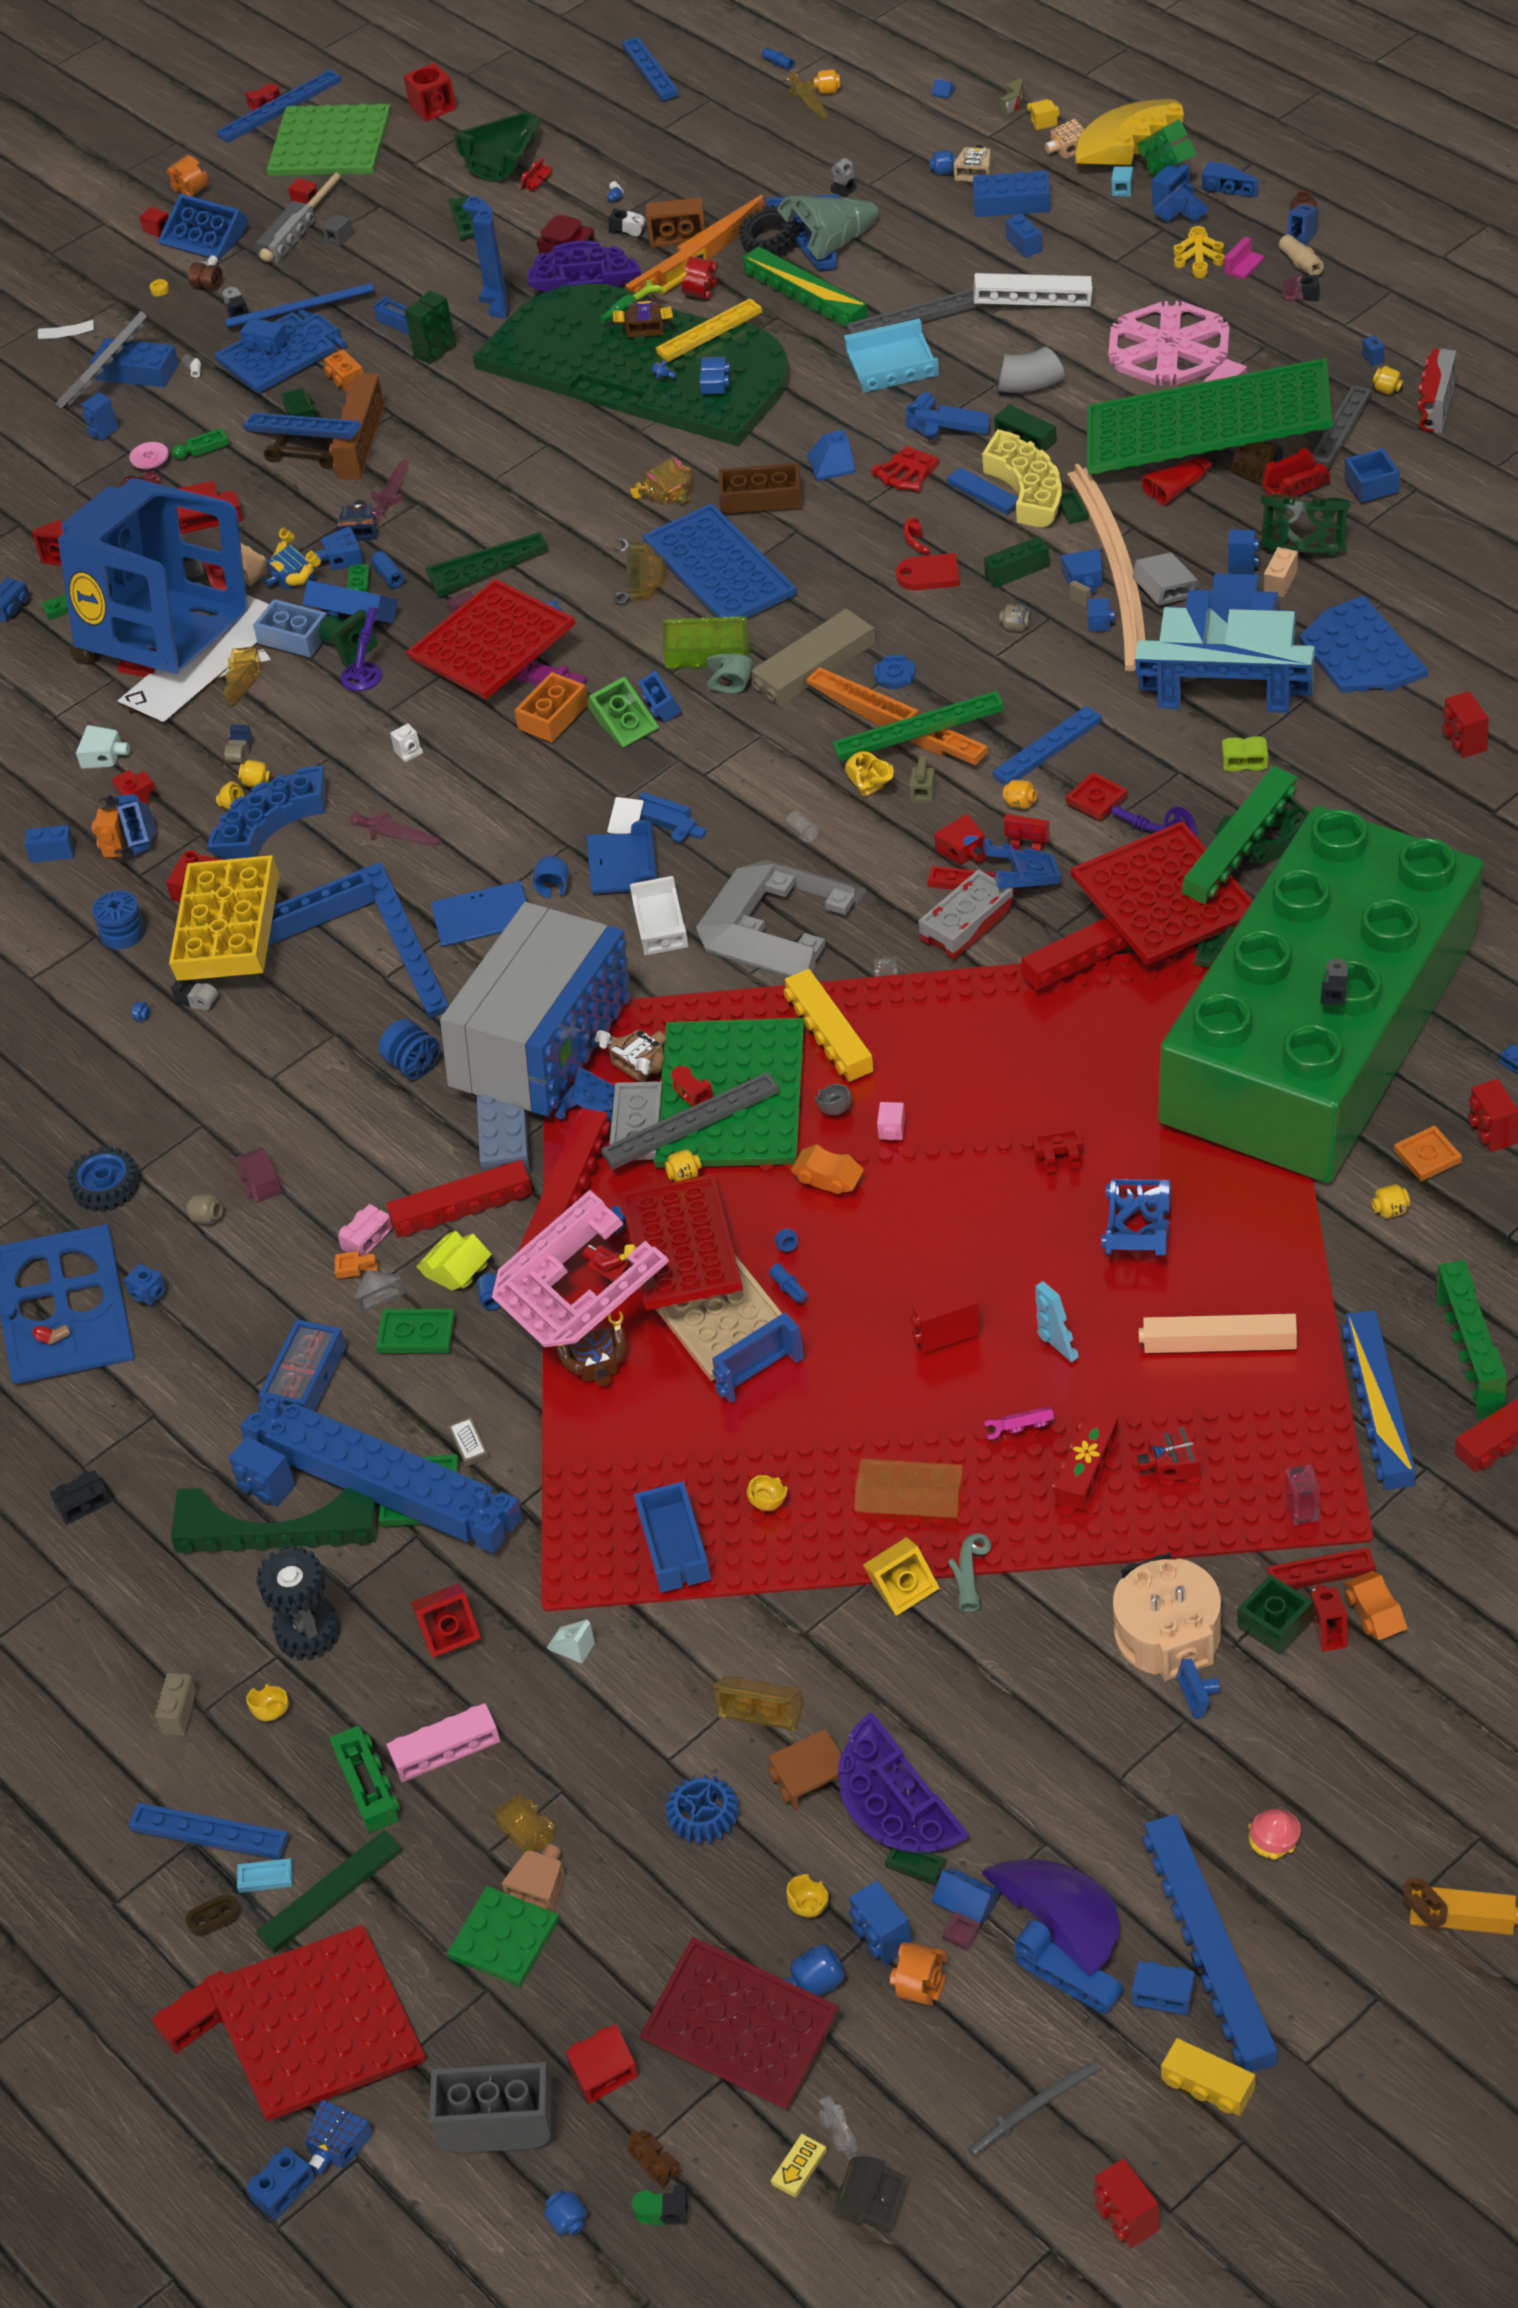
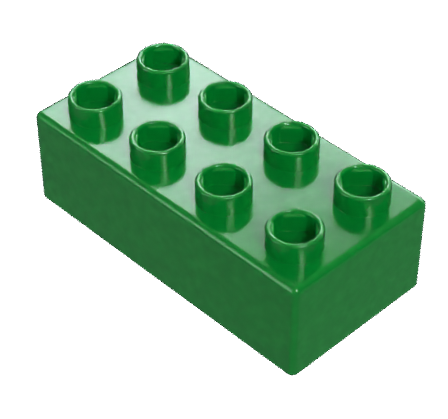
M1322 806L1313 807L1161 1043L1158 1097L1159 1122L1322 1182H1331L1475 939L1484 870L1483 860L1479 857L1454 850L1447 843L1439 839L1417 838L1365 821L1360 815L1349 810H1331ZM1332 959H1342L1348 966L1345 1006L1320 1004L1322 982H1326V964Z

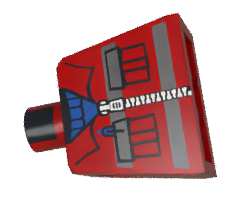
M1187 1424L1151 1437L1149 1439V1453L1137 1456L1139 1470L1143 1471L1154 1468L1157 1478L1161 1482L1200 1478V1460Z

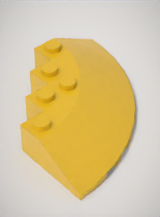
M1175 99L1147 100L1123 105L1102 114L1092 121L1080 135L1075 153L1076 163L1132 165L1133 154H1140L1137 146L1138 142L1179 119L1183 123L1184 113L1182 104Z

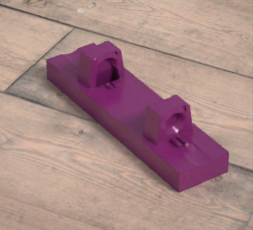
M533 661L512 678L539 685L553 672L584 685L587 684L586 676L569 672L567 666L560 665L559 669L534 663Z

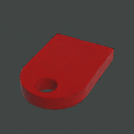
M956 553L911 557L900 562L895 570L897 583L907 590L959 586Z

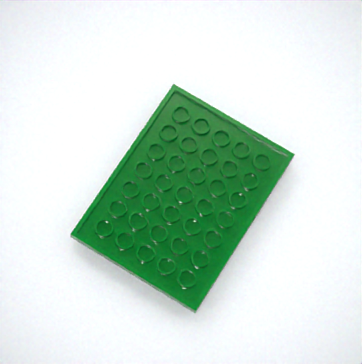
M804 1018L666 1022L659 1122L691 1108L673 1089L671 1072L678 1066L690 1068L691 1074L699 1082L706 1079L711 1083L713 1097L766 1072L770 1074L779 1086V1093L658 1148L654 1158L655 1168H664V1163L667 1162L670 1154L685 1149L691 1151L693 1156L698 1155L701 1166L795 1163L798 1153Z

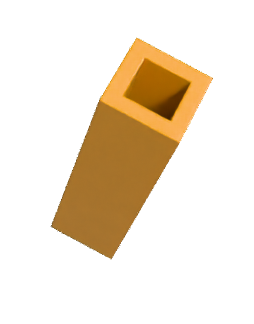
M1431 1887L1448 1907L1447 1921L1440 1926L1441 1928L1513 1935L1514 1924H1518V1907H1515V1895ZM1412 1889V1895L1416 1893L1421 1897V1890L1416 1892ZM1430 1908V1915L1433 1914V1913H1435V1914H1437V1915L1439 1916V1915H1440V1910H1438V1911H1433V1910ZM1411 1909L1410 1924L1428 1926Z

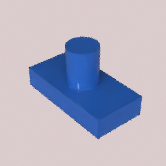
M1192 1658L1182 1659L1176 1678L1193 1718H1204L1210 1703L1208 1695L1219 1693V1681L1216 1677L1200 1679Z

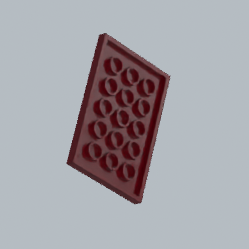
M692 1936L639 2038L788 2112L840 2008L832 2002Z

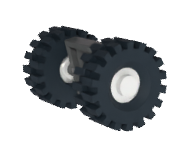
M289 1546V1551H285L284 1547L280 1548L279 1554L275 1555L274 1552L269 1554L270 1560L263 1559L261 1562L263 1568L258 1567V1576H256L262 1600H264L268 1608L271 1606L272 1611L275 1612L272 1629L277 1644L283 1654L286 1652L287 1657L291 1659L294 1655L298 1661H303V1657H307L308 1661L313 1660V1655H318L320 1658L324 1656L323 1651L325 1649L328 1652L333 1649L331 1643L337 1644V1635H340L341 1632L333 1604H330L329 1599L326 1597L322 1599L324 1595L322 1589L326 1590V1579L318 1557L315 1558V1554L312 1551L307 1553L306 1548L300 1547L299 1551L296 1550L295 1546Z

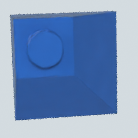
M845 430L824 434L807 453L816 481L856 473Z

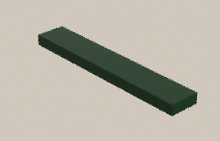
M383 1830L256 1931L257 1936L273 1953H276L402 1852L401 1846Z

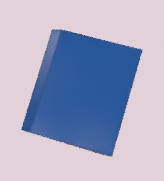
M935 79L932 96L949 99L956 90V86L952 82Z

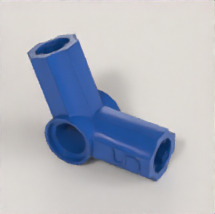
M924 392L920 394L914 403L907 405L905 408L906 427L910 430H918L923 435H925V421L915 420L914 413L915 409L927 411V409L931 410L934 407L936 401L931 393ZM938 426L937 434H938L939 431L941 430V427H940V426ZM936 434V435H928V436H926V437H927V438H930V439H933V438L937 437V434Z

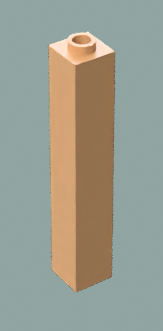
M1296 1314L1144 1318V1328H1139V1343H1144L1145 1353L1297 1349Z

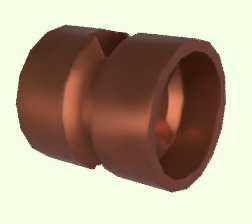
M198 262L191 264L188 272V281L191 286L204 287L211 290H218L223 280V272L220 266H208Z

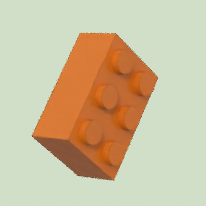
M551 672L514 710L518 729L553 742L587 707L588 695L586 685Z

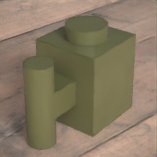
M923 756L919 757L917 767L912 768L909 785L911 801L933 802L936 786L935 769L926 768L927 758Z

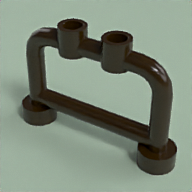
M280 434L275 443L268 445L264 451V457L270 462H276L281 454L318 458V463L321 467L329 469L333 466L334 461L329 449L328 451L282 446L286 438L292 436L289 434ZM297 435L304 440L308 439L309 437H313ZM314 437L322 442H325L327 439L334 440V438Z

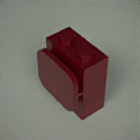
M564 215L554 216L541 230V236L537 239L536 246L539 255L541 253L548 254L553 251L554 246L567 242H596L594 228L582 226L581 220Z

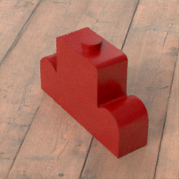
M214 481L177 488L228 501L237 511L238 522L243 521L238 496L234 491H225L218 496ZM178 507L181 534L219 526V520L214 515Z

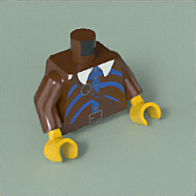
M619 1311L620 1319L616 1322L611 1320V1313L608 1315L609 1322L614 1326V1330L611 1327L587 1333L576 1343L557 1345L556 1350L564 1368L575 1375H580L583 1381L586 1382L596 1380L599 1386H605L610 1383V1375L618 1371L617 1364L622 1362L627 1349L624 1329H621L624 1319L621 1311Z

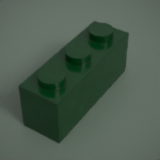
M1010 404L994 416L995 433L998 429L1018 435L1020 440L1026 443L1031 441L1034 443L1035 448L1044 452L1057 442L1055 425Z
M1039 536L984 557L985 577L994 588L1050 567L1049 547Z

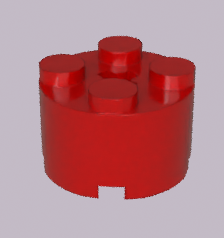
M690 257L684 269L687 273L686 277L682 278V293L710 300L712 287L716 288L718 277L715 276L718 262Z

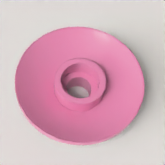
M148 442L134 448L129 458L133 466L149 469L165 462L169 453L165 445L158 442Z

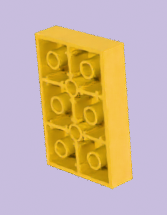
M273 855L187 864L169 960L177 981L264 972L280 876Z

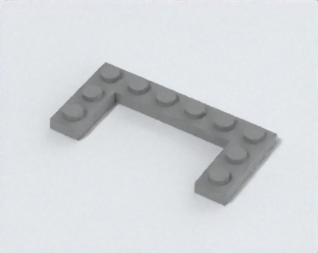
M142 311L56 402L60 408L66 403L70 406L92 383L90 378L92 376L96 378L103 371L101 366L103 364L107 366L114 359L111 355L113 353L117 355L124 348L121 344L123 342L127 344L144 326L142 321L147 316Z

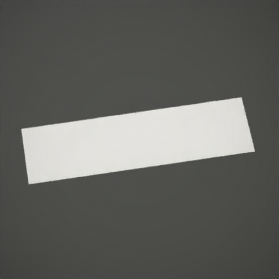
M247 595L248 611L178 674L155 669L154 674H148L122 696L118 702L164 722L257 642L253 624L269 604ZM143 690L147 700L145 703L136 705L135 703L143 701L141 694L129 697L130 702L126 701L125 696Z

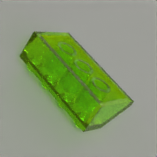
M747 617L663 619L662 621L663 654L666 668L708 667L707 658L718 654H744L750 658L751 647Z

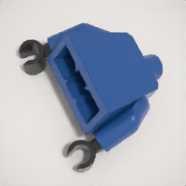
M134 794L116 796L115 798L112 795L101 798L99 801L104 800L107 803V806L101 808L103 811L117 806L129 848L115 850L114 853L122 854V858L117 861H129L132 856L148 850L151 847L152 838L156 834L149 805L141 802Z

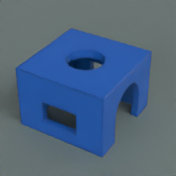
M1375 335L1363 339L1362 356L1371 366L1384 362V345ZM1372 341H1376L1378 344L1374 345Z

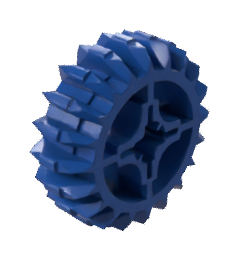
M704 1774L702 1779H698L694 1775L690 1782L683 1779V1786L675 1785V1793H669V1801L666 1802L665 1807L670 1829L676 1832L679 1839L685 1837L688 1843L696 1839V1843L699 1846L702 1840H707L711 1845L712 1838L716 1837L721 1840L722 1832L730 1834V1826H735L739 1809L738 1799L732 1787H728L725 1780L719 1782L716 1775L709 1780L708 1776ZM714 1798L723 1804L722 1808L713 1802ZM682 1811L687 1812V1814L691 1816V1819H686L681 1814Z

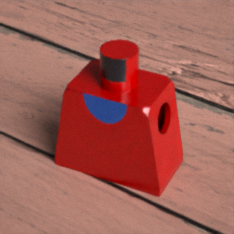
M968 814L934 833L935 850L958 864H965L971 859L980 863L986 858L983 849L985 835Z

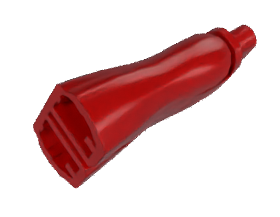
M1203 456L1192 458L1191 461L1180 462L1170 468L1144 475L1141 478L1142 488L1146 495L1155 498L1159 504L1165 506L1187 487L1198 482L1206 474L1207 469L1212 467V464Z

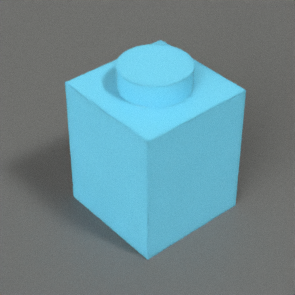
M1114 167L1112 196H1131L1133 167Z

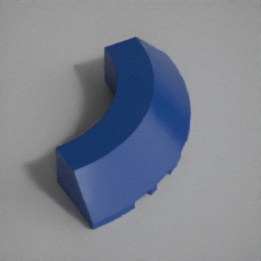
M324 766L296 769V773L284 776L282 773L267 784L264 781L251 788L252 792L244 798L241 796L230 805L231 809L225 815L220 816L218 826L213 828L208 841V851L224 860L257 857L262 845L278 829L300 818L325 814L326 787Z

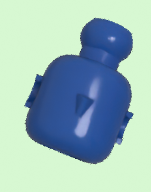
M818 1944L795 1958L790 1964L792 1976L782 1979L821 1997L835 1990L836 1986L843 1981L845 1972L833 1950L826 1944Z

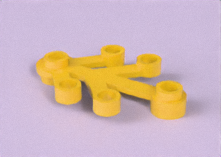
M1195 226L1191 228L1186 240L1174 246V255L1176 256L1174 258V266L1177 268L1185 267L1186 260L1195 255L1196 262L1192 265V273L1196 278L1202 279L1208 273V264L1203 261V254L1213 259L1214 265L1221 266L1224 264L1225 257L1221 254L1224 252V244L1209 238L1204 227ZM1193 243L1195 244V246H1193L1185 252V248L1189 247ZM1202 243L1211 246L1212 250L1203 246Z

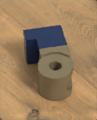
M231 724V735L225 747V760L227 763H245L254 741L250 725Z

